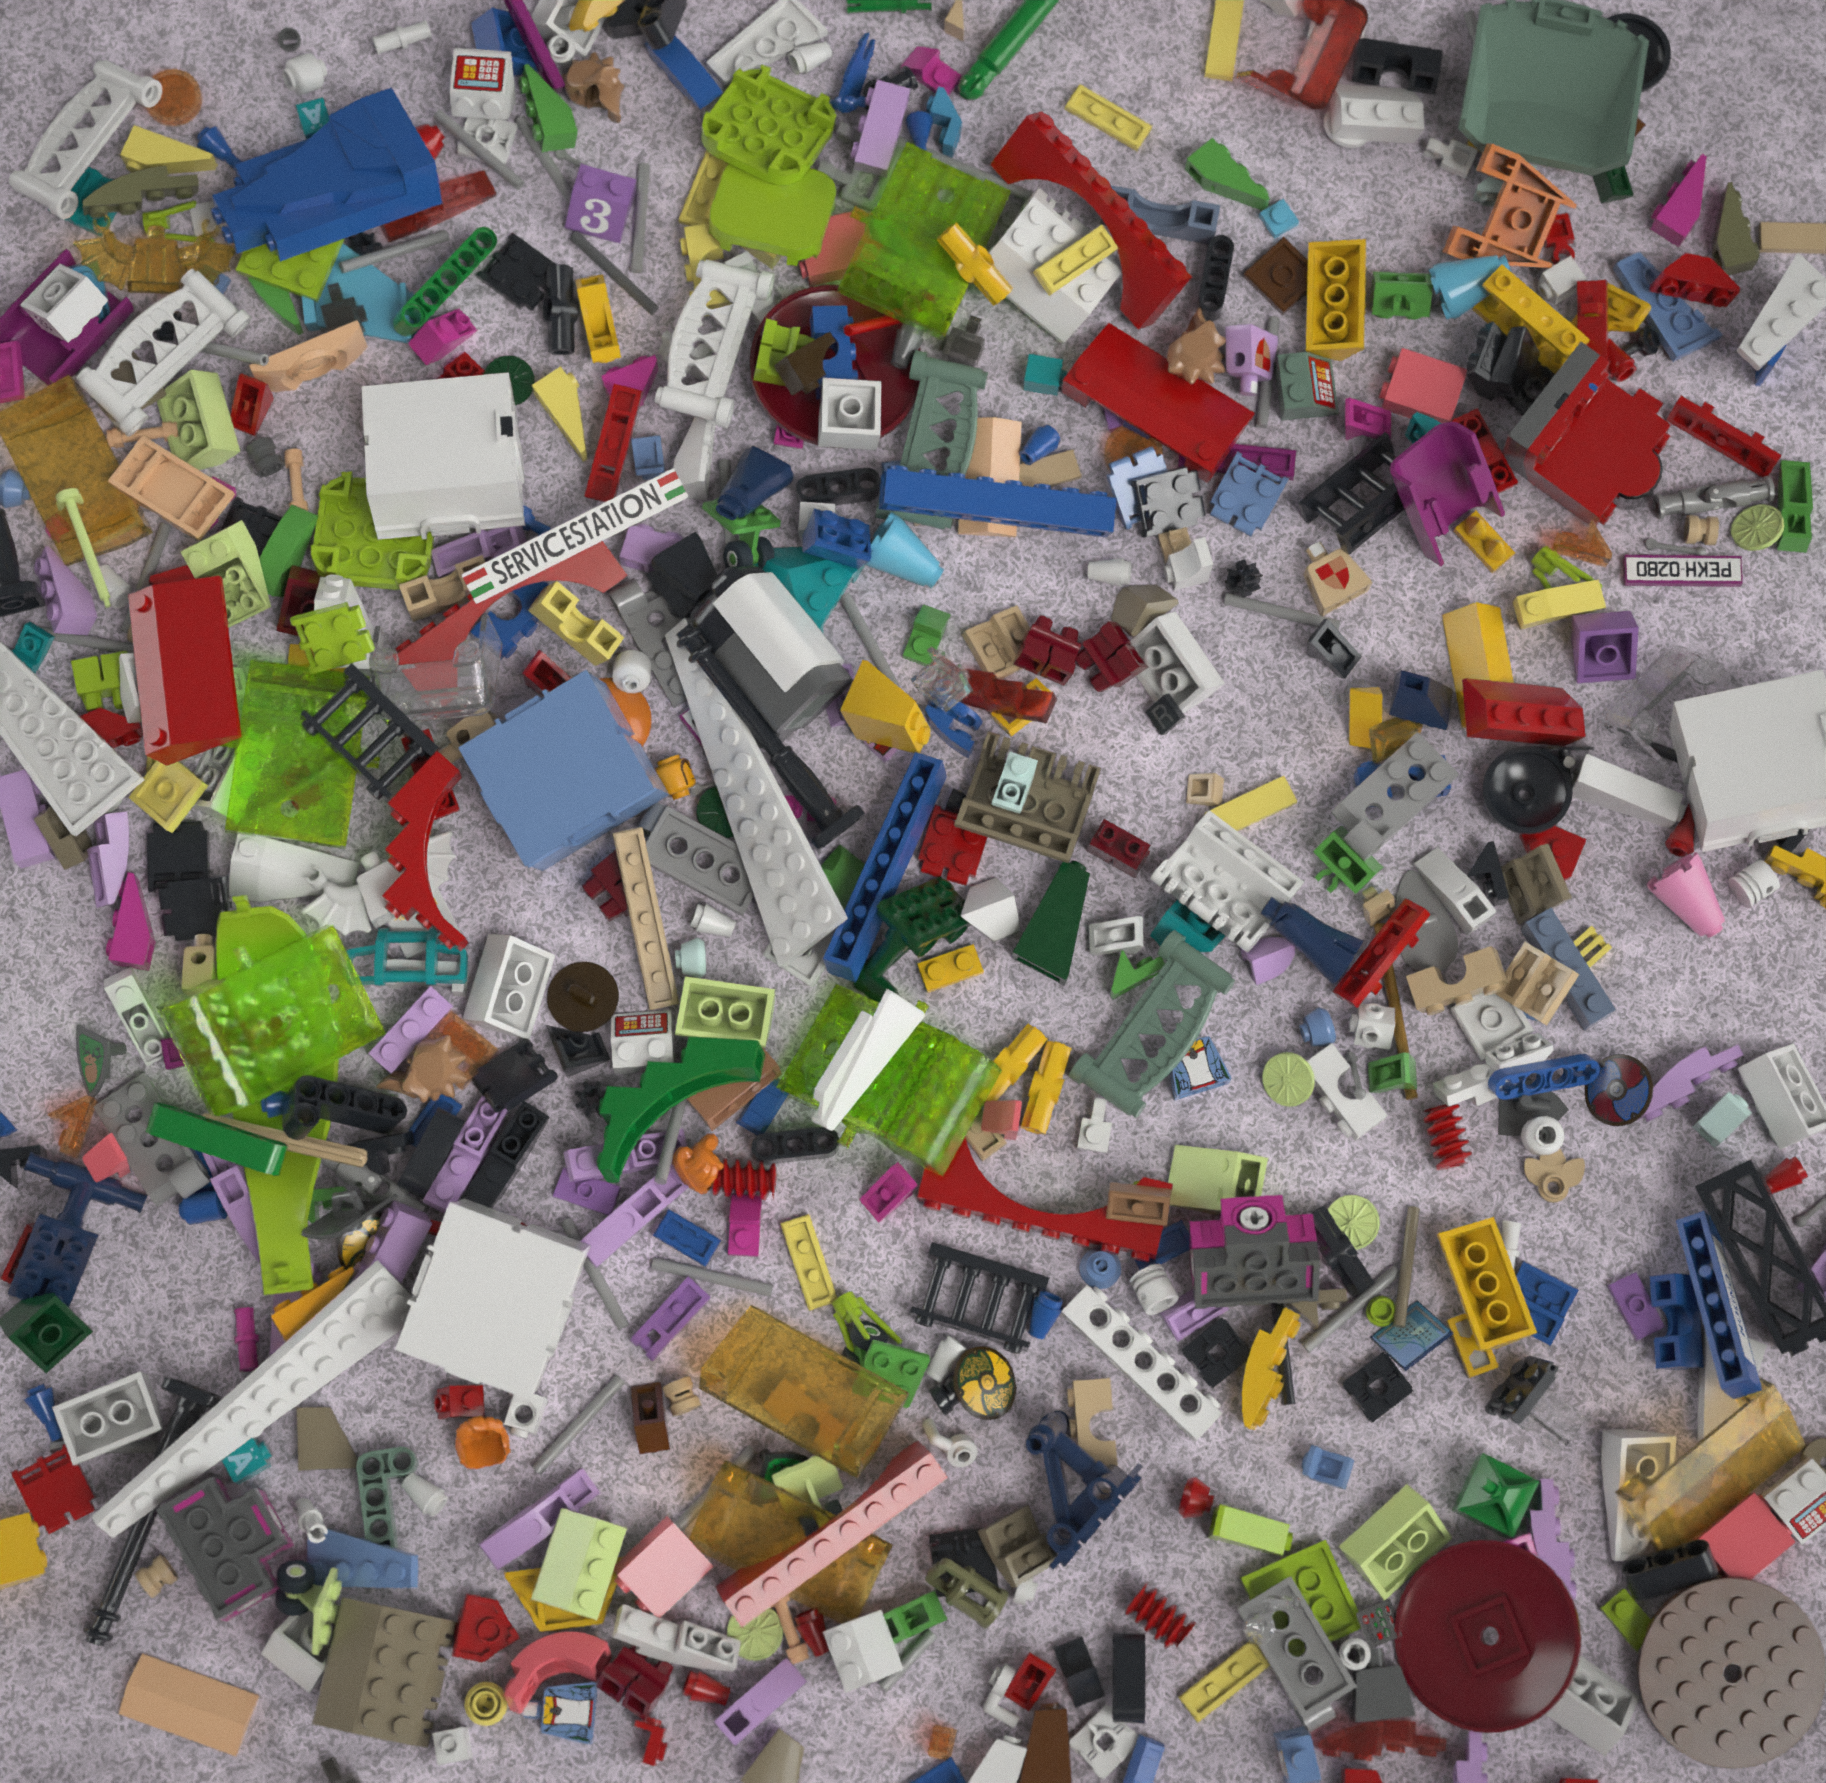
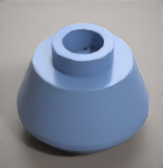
M11 468L2 473L0 478V504L4 508L24 505L25 500L31 499L33 485L28 483V478L25 475Z
M1316 1008L1305 1016L1303 1024L1299 1025L1303 1041H1309L1311 1046L1327 1047L1336 1041L1334 1025L1326 1009Z
M1101 1247L1093 1248L1082 1257L1080 1274L1084 1282L1090 1287L1094 1288L1096 1286L1099 1289H1106L1114 1285L1119 1279L1121 1263L1117 1255L1101 1251Z

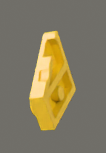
M1608 283V331L1635 332L1651 311L1650 303ZM1594 313L1585 314V316H1599ZM1576 314V316L1574 317V319L1571 321V324L1574 325L1576 328H1577V314Z

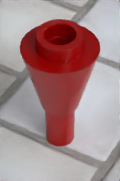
M1689 804L1686 807L1683 819L1680 820L1665 841V846L1669 849V852L1679 857H1684L1694 852L1695 823Z

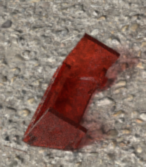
M1303 0L1302 11L1309 20L1315 22L1316 25L1293 73L1278 69L1271 71L1265 77L1254 70L1238 72L1236 78L1273 98L1308 110H1321L1325 108L1330 102L1368 22L1367 9L1355 0Z

